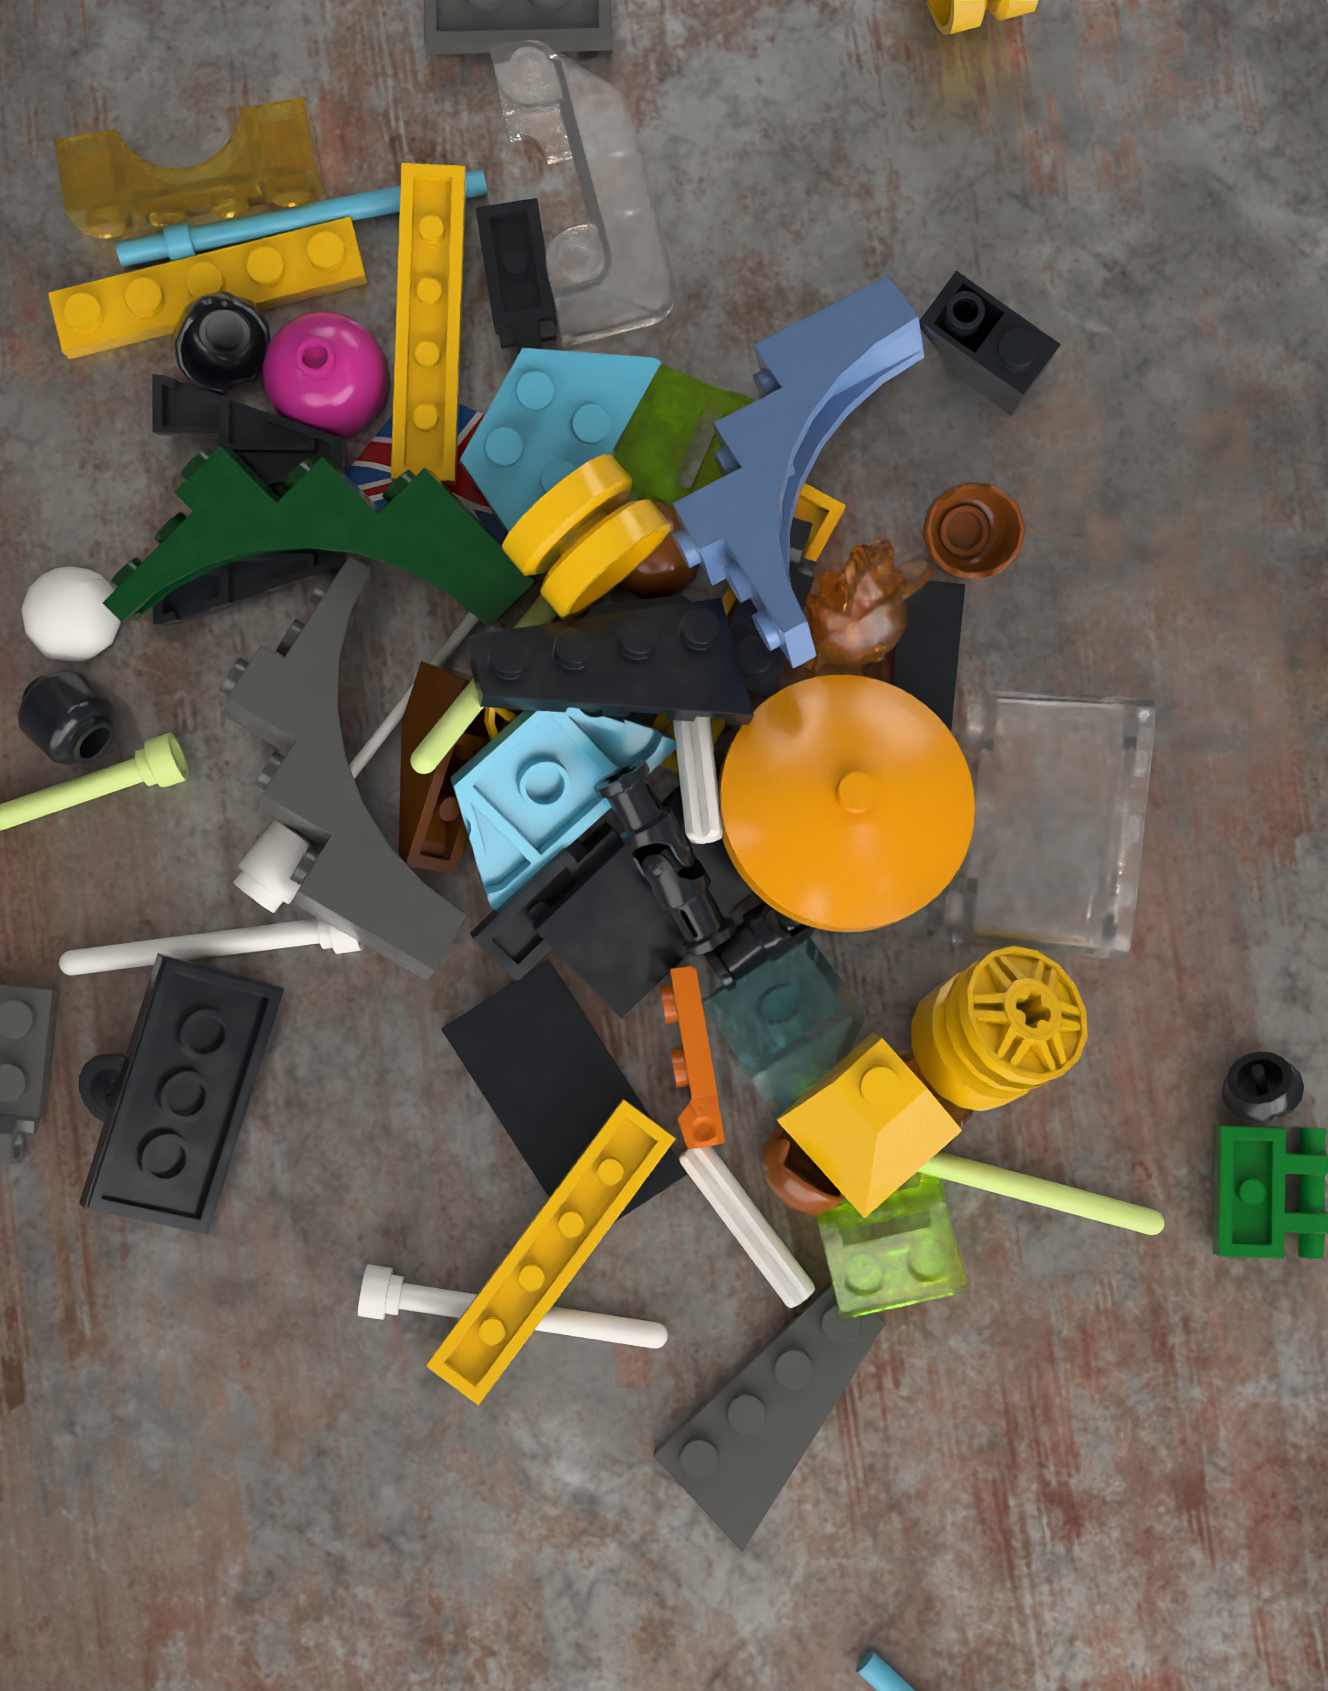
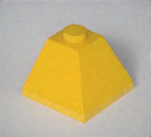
M874 1032L866 1037L776 1118L778 1123L864 1219L962 1131L928 1088L885 1040Z

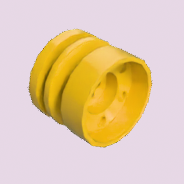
M1017 946L991 951L979 961L968 966L963 972L955 974L936 986L920 1000L911 1022V1048L921 1074L934 1090L958 1107L978 1111H986L1003 1106L1027 1094L1031 1089L1040 1087L1048 1081L1064 1075L1080 1059L1088 1037L1086 1009L1074 982L1059 964L1039 951Z

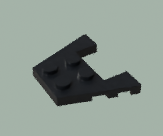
M152 374L153 433L161 436H219V446L234 450L280 498L287 493L282 486L285 478L308 458L314 464L321 457L330 459L347 475V441L345 439L233 401L219 394L179 382L165 375ZM322 549L269 552L219 566L175 589L153 607V624L170 625L322 576L327 568L338 571L346 561V552Z

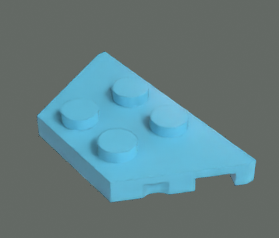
M532 348L521 349L459 460L460 465L474 486L480 490L490 505V510L504 530L506 529L509 533L519 519L544 494L567 475L600 455L611 454L662 362L654 357Z
M568 708L565 713L524 710L451 776L450 779L490 906L497 910L563 848L566 849L611 808L607 798H600L596 794L593 787L597 782L616 769L636 760H645L650 768L649 773L652 772L676 750V743L672 736L666 731L625 717L602 715V710Z

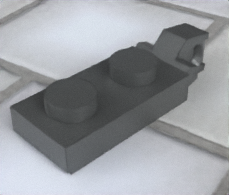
M0 984V1164L12 1165L22 1162L25 1132L37 1133L40 1117L46 1116L60 994L59 990Z

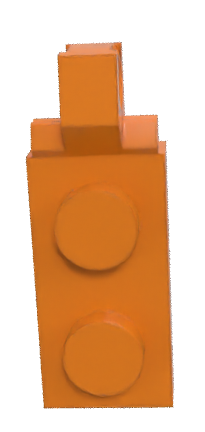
M693 966L670 969L672 984L660 986L666 1024L679 1022L683 1048L670 1050L676 1087L689 1086L691 1100L678 1117V1122L687 1149L715 1146L725 1143L697 970L696 968L693 969Z

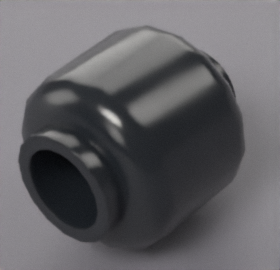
M64 670L40 676L26 687L18 711V723L22 732L52 761L64 765L84 764L100 757L111 745L115 736V708L108 698L84 676L74 671Z

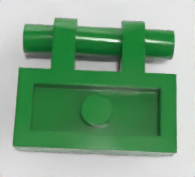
M1215 1124L1213 1254L1220 1257L1284 1259L1285 1233H1298V1257L1324 1259L1325 1234H1328V1212L1325 1211V1175H1328L1326 1128L1299 1127V1152L1290 1153L1286 1152V1128L1279 1126ZM1285 1174H1299L1298 1210H1285Z

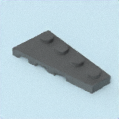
M840 1273L654 1449L653 1456L742 1552L886 1325L883 1319Z

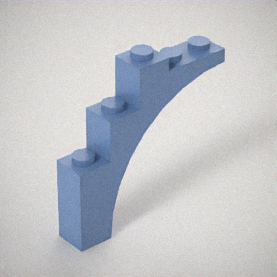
M888 275L754 344L760 371L753 374V380L761 398L714 422L721 449L713 452V457L722 478L672 503L681 528L673 532L672 537L688 568L699 564L712 586L727 579L740 603L751 599L758 610L757 613L752 615V619L766 647L772 651L780 646L793 668L817 656L807 619L792 590L789 576L790 530L801 489L821 449L845 418L883 383L924 358L919 317Z

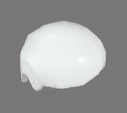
M67 566L55 568L42 574L28 588L21 608L27 637L44 656L50 659L83 662L95 657L113 643L121 621L103 604L114 592L113 587L101 574L85 568Z

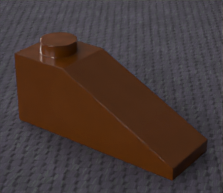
M423 661L420 662L402 719L398 856L408 866L456 875L468 834L450 777L491 740L484 722L485 707H483L432 772L421 774L412 768L410 762L412 753L473 679V676ZM495 712V725L499 734L503 730L506 719Z

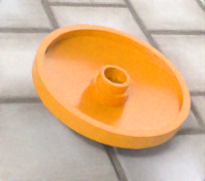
M827 675L803 680L782 689L759 705L753 712L754 716L749 725H742L734 736L722 762L717 783L723 827L722 839L733 865L748 886L765 903L792 920L810 927L835 932H863L892 925L914 914L937 897L953 879L966 856L972 838L975 819L974 788L966 759L952 733L940 718L924 703L902 689L880 680L856 675Z

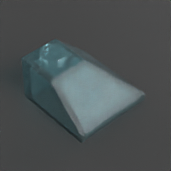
M811 938L777 961L772 962L767 959L736 980L737 987L732 991L728 992L725 986L721 985L701 998L702 1005L775 1119L850 1053L866 1019L863 1008Z

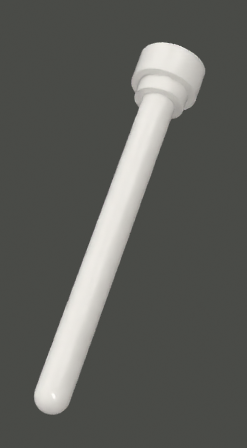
M317 917L69 950L60 957L59 966L67 975H80L154 965L158 953L188 961L320 943L322 949L333 948L336 954L362 951L364 944Z
M367 1264L361 1286L358 1316L384 1320L386 1314L398 1315L399 1310L403 1309L460 1318L477 1294L404 1283L405 1276L393 1275V1268ZM555 1306L550 1308L535 1329L655 1349L662 1347L668 1339L667 1329L658 1322Z

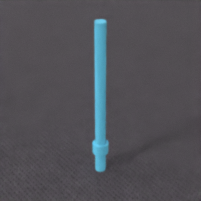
M483 169L466 172V199L488 195ZM401 185L197 226H191L189 221L163 225V232L116 241V250L122 267L165 258L175 261L198 255L200 251L255 241L346 217H351L352 221L397 213L400 212Z

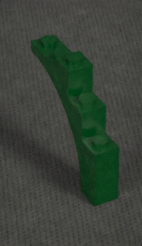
M219 446L214 452L210 448H205L199 452L181 472L186 481L175 493L193 512L188 517L183 512L172 517L154 537L160 545L143 562L136 557L114 575L110 585L115 590L103 604L121 622L137 621L175 589L219 566L263 553L305 549L356 553L405 569L450 594L488 627L494 626L539 581L533 575L524 576L504 553L502 543L432 471L423 468L417 475L410 469L401 474L383 493L382 497L388 504L380 510L330 459L321 457L314 464L308 458L300 463L283 481L282 486L287 493L280 498L234 450Z

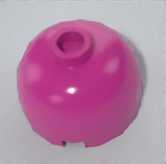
M327 310L303 313L282 325L268 343L262 365L266 396L278 416L345 440L360 434V429L368 425L374 416L376 418L379 417L386 407L391 388L388 360L373 334L350 316Z

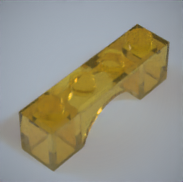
M304 97L242 107L236 128L225 146L211 158L189 167H162L144 160L127 146L117 129L54 140L65 213L83 235L89 234L96 238L117 237L124 234L128 227L146 224L163 228V225L187 221L188 217L210 213L218 217H235L246 213L251 206L274 203L282 207H293L308 202L311 196L326 194L315 124Z

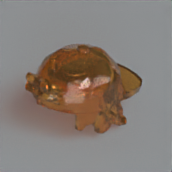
M878 539L869 546L865 543H862L860 546L855 545L849 559L844 563L839 572L824 570L819 576V596L809 594L805 604L811 620L808 626L817 655L801 664L809 678L817 677L818 672L825 664L839 668H858L871 661L876 663L884 659V654L900 642L908 624L904 599L924 586L933 576L934 570L926 560L914 559L894 567V549L890 540Z

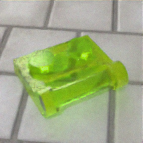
M661 364L635 409L614 457L632 478L631 492L673 508L672 503L722 478L713 457V452L721 449L715 430L691 488H683L674 484L705 411L715 413L721 416L722 419L755 401L743 394L724 391Z
M933 1176L920 1179V1186L893 1192L865 1219L850 1202L839 1204L834 1210L816 1215L840 1320L968 1292V1282L949 1217L940 1177ZM926 1212L930 1226L928 1228L852 1245H843L841 1230Z

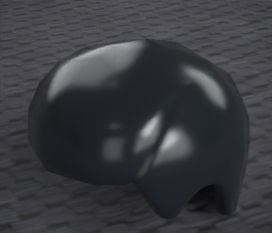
M225 291L208 293L190 302L184 308L173 330L175 357L180 370L193 386L219 395H227L231 388L242 383L254 382L262 371L268 343L271 341L269 324L253 301Z

